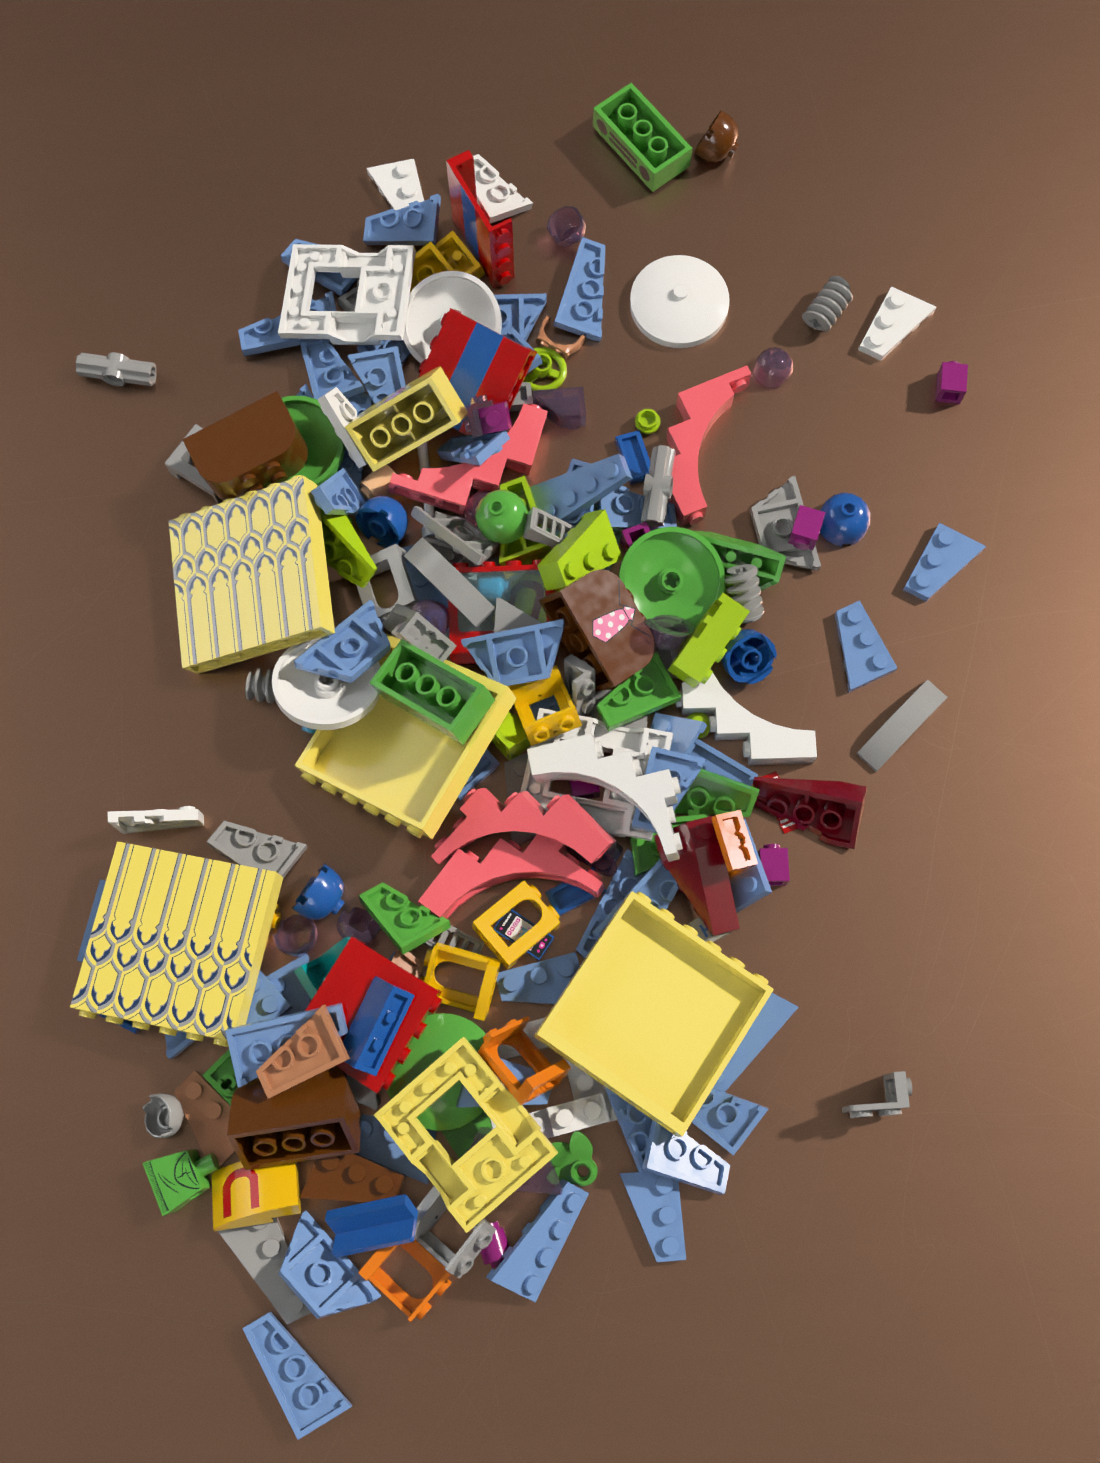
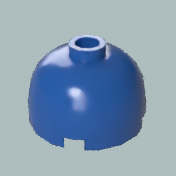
M852 493L833 495L826 500L820 510L825 512L820 533L828 542L837 546L858 543L864 538L870 526L871 513L868 505L862 498Z
M377 496L370 498L357 511L359 513L355 517L358 528L368 539L373 536L380 540L376 543L380 547L387 548L394 544L398 545L408 531L409 519L405 509L398 500L390 497Z
M753 629L740 630L735 639L728 642L725 647L727 652L721 660L725 671L735 681L754 684L763 680L771 673L773 669L771 665L774 658L776 659L777 653L775 645L766 635Z
M323 864L317 870L320 872L317 877H312L295 900L296 904L292 906L294 911L308 919H324L330 913L336 915L344 904V901L341 899L344 892V883L341 877L326 864Z

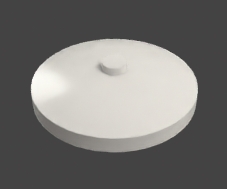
M685 255L663 257L647 265L636 277L630 294V311L638 329L655 343L671 348L694 347L710 340L723 326L729 308L728 288L719 272L705 261Z
M444 271L425 278L411 291L403 339L408 350L419 363L428 358L431 351L430 343L436 335L438 336L442 327V317L445 313L449 312L450 308L461 311L463 315L501 334L502 317L500 307L492 291L480 279L460 271Z
M322 638L291 646L277 661L272 675V688L276 703L290 720L311 729L334 730L358 722L374 708L380 694L369 682L380 669L379 662H376L355 681L350 683L299 670L295 667L294 660Z

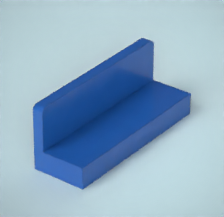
M375 976L343 1040L344 1047L350 1058L344 1062L355 1069L376 1076L415 995Z
M406 1194L328 1210L325 1222L335 1233L332 1254L335 1257H341L413 1242L415 1239L418 1210Z

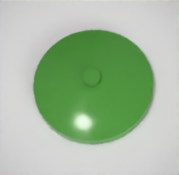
M298 395L282 397L308 449V457L304 467L293 476H305L319 486L338 471L343 461L346 447L336 435L335 428L323 413L318 400Z
M681 527L658 528L641 536L627 550L618 574L625 587L633 594L634 603L638 610L646 617L649 629L664 634L683 633L696 628L709 606L724 593L725 588L724 567L715 548L700 534Z
M446 1013L428 1015L424 1021L427 1024L425 1031L418 1040L414 1038L408 1047L412 1050L403 1065L398 1063L393 1071L396 1078L387 1090L390 1100L462 1037H465L472 1047L478 1051L484 1043L483 1037L486 1033L472 1021L458 1015ZM458 1081L418 1116L417 1119L425 1129L449 1131L470 1124L483 1114L484 1110L481 1107H456L462 1083Z

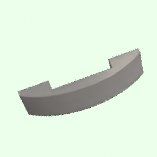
M423 537L404 555L476 628L496 609Z
M927 680L857 752V755L877 772L948 697Z

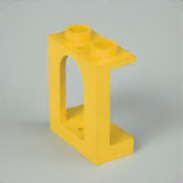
M557 665L553 666L551 676L548 679L508 686L517 698L514 705L531 746L582 726L576 707L572 703ZM554 695L561 711L535 721L529 705Z
M525 881L516 886L473 921L472 929L497 959L502 960L501 963L507 970L515 965L517 959L552 930L556 931L560 925L558 920L560 916L551 905L546 906L540 899L542 895L533 884L528 885ZM529 900L542 917L535 926L508 947L491 926L518 903Z
M437 942L432 950H427L424 966L428 968L426 976H421L420 979L433 988L442 991L439 998L442 999L443 1004L475 1012L473 1018L484 1021L489 1012L502 960ZM451 961L485 971L479 996L440 985L434 976L436 966L441 962Z

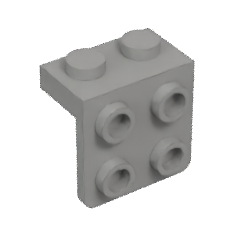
M905 1071L883 1075L886 1103L842 1107V1113H850V1118L873 1116L872 1111H878L879 1116L902 1114L901 1109L910 1107L909 1096L912 1095L911 1079L906 1078Z

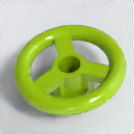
M546 347L534 348L540 355L542 364L534 368L532 373L527 375L523 382L531 383V391L536 393L554 391L562 385L566 378V362L553 349ZM551 357L557 361L560 371L552 369ZM548 376L556 379L548 385L532 383L539 377L544 378Z

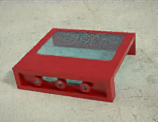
M543 559L532 560V565H522L519 560L506 561V566H495V562L490 561L483 562L479 567H468V563L452 564L495 608L496 598H501L542 623L551 622L538 601L555 591V589L546 591L537 566ZM448 600L449 639L457 645L450 654V662L457 665L477 664L467 648L462 645L461 639L494 633L496 609L476 628Z

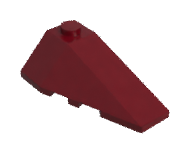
M754 777L752 787L760 789L754 804L755 806L778 818L784 817L797 824V828L803 831L807 829L820 836L819 839L825 843L855 849L867 793L866 786L842 781Z
M713 816L689 821L673 828L674 833L679 832L683 849L678 850L680 858L678 860L669 862L658 834L653 837L662 865L667 871L669 870L678 883V888L681 892L685 893L694 906V911L713 937L738 930L740 926L727 867L711 819Z

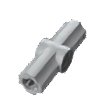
M111 352L108 356L80 353L76 358V373L78 376L103 379L108 384L114 386H123L125 382L152 386L156 381L155 363L130 360L127 356L116 352Z
M664 445L653 447L649 474H646L644 480L643 495L645 499L641 523L647 522L649 527L654 528L664 526L667 503L671 499L673 490L672 472L676 452L675 449Z

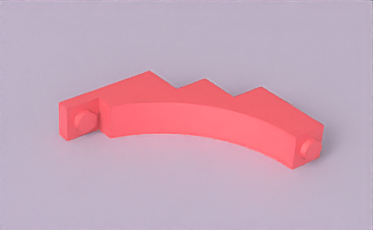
M747 365L678 393L676 406L684 422L669 427L666 440L670 448L675 449L676 452L672 472L673 490L669 502L675 504V513L681 526L688 523L690 525L697 524L705 517L707 504L699 484L698 454L712 425L732 406L734 393H739L749 386L751 372Z
M523 403L517 420L508 432L510 439L502 446L503 449L500 452L491 455L480 466L462 463L443 468H422L418 481L407 474L397 475L393 473L389 492L463 515L471 488L487 493L498 490L504 468L529 475L548 411L535 404L527 405Z

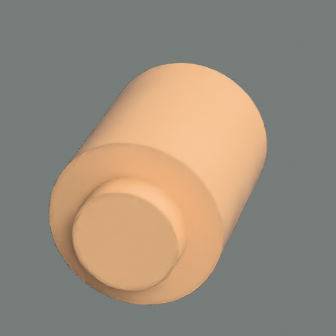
M385 465L374 472L372 471L360 482L362 487L360 491L366 500L377 496H385L389 492L392 474H396L391 467Z

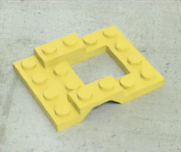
M462 1037L374 1114L410 1162L421 1170L436 1187L447 1209L466 1233L559 1153L541 1132V1127L523 1105L518 1103L465 1037ZM460 1081L496 1127L455 1162L440 1142L432 1138L417 1117Z

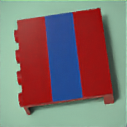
M467 150L446 160L452 220L475 259L482 266L491 286L495 288L499 285L508 284L515 278L513 224L511 218L493 227L491 226L477 203L474 157Z
M450 308L449 312L445 313L442 317V327L438 336L436 335L430 343L431 351L428 358L424 359L419 367V377L441 366L468 411V414L461 422L453 426V428L466 435L483 433L478 408L484 405L507 401L510 410L537 352L463 315L461 311Z

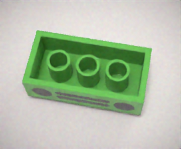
M632 83L593 108L594 129L652 192L690 167L693 148Z
M403 639L400 640L369 682L383 698L464 745L495 702L494 697L484 685Z

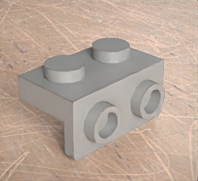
M570 654L564 659L565 687L573 705L576 707L578 715L585 716L593 711L596 704L595 669L584 660H580L573 654Z

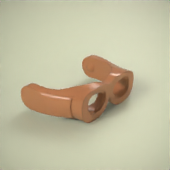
M546 316L540 326L536 343L540 347L557 351L564 359H567L569 355L581 348L586 340V336L582 334L574 344H555L546 336L544 331L551 320V317Z

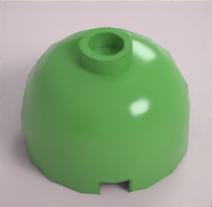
M495 490L480 500L476 508L475 518L481 534L488 541L509 544L517 541L524 534L528 510L524 501L516 493L508 490Z

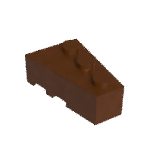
M355 1153L316 1159L300 1198L352 1202L380 1200L399 1196L407 1176Z

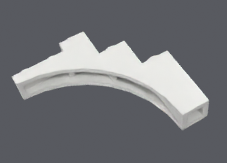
M713 673L705 684L700 682L695 688H692L685 682L682 683L679 691L681 699L676 702V707H681V716H689L695 712L713 715L709 716L710 732H714L715 741L747 740L743 741V756L748 757V766L813 764L817 758L815 731L797 730L775 725L753 715L739 705L722 688Z
M592 733L527 749L532 776L537 783L554 780L583 781L600 785L621 795L636 806L651 822L661 840L668 861L680 859L678 850L683 849L679 832H673L671 823H676L673 806L669 805L678 803L676 794L681 793L678 778H672L669 769L642 775L639 759H633L630 751L604 757L601 742H596Z

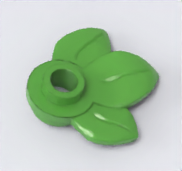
M574 1131L570 1143H551L559 1153L551 1159L555 1168L547 1176L549 1182L555 1186L562 1179L579 1186H587L594 1182L597 1177L598 1168L592 1159L593 1146L583 1133ZM579 1166H586L589 1170L588 1175L582 1176L578 1171Z

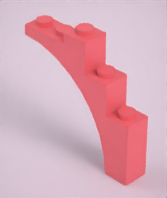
M474 788L463 798L465 803L460 808L467 817L462 816L453 825L454 832L449 837L444 836L434 846L437 850L431 857L438 864H441L452 858L458 848L461 850L480 837L499 832L519 831L553 838L577 851L590 863H594L603 856L616 840L569 794L561 797L559 795L555 796L547 804L546 807L549 809L547 811L528 791L514 792L504 802L505 807L487 788L477 790Z
M537 834L523 853L521 852L523 849L514 841L509 840L507 843L500 838L481 864L479 863L481 859L473 852L468 850L464 853L458 848L418 902L420 905L429 908L430 912L439 918L443 916L448 919L458 907L474 895L495 885L513 880L539 878L560 881L578 887L596 898L604 891V885L601 882L602 877L592 869L586 871L578 866L580 862L568 853L565 856L563 855L566 851L565 844L553 838Z

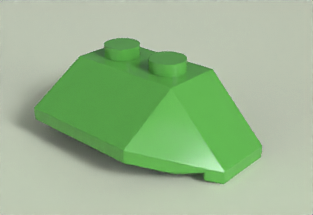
M694 531L708 540L717 551L724 567L725 578L732 575L726 572L728 568L751 564L758 568L756 576L759 578L758 586L761 588V591L779 583L786 559L785 555L760 544L713 532ZM725 582L724 593H727V588L733 586V584Z

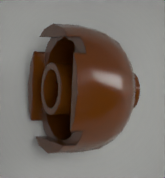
M721 110L701 138L694 153L703 160L714 163L723 160L727 155L732 157L739 147V144L736 143L739 129L735 120Z

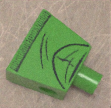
M196 1149L182 1151L143 1163L162 1216L177 1212L208 1190L211 1186L207 1175L219 1169L218 1160L213 1153L200 1158Z

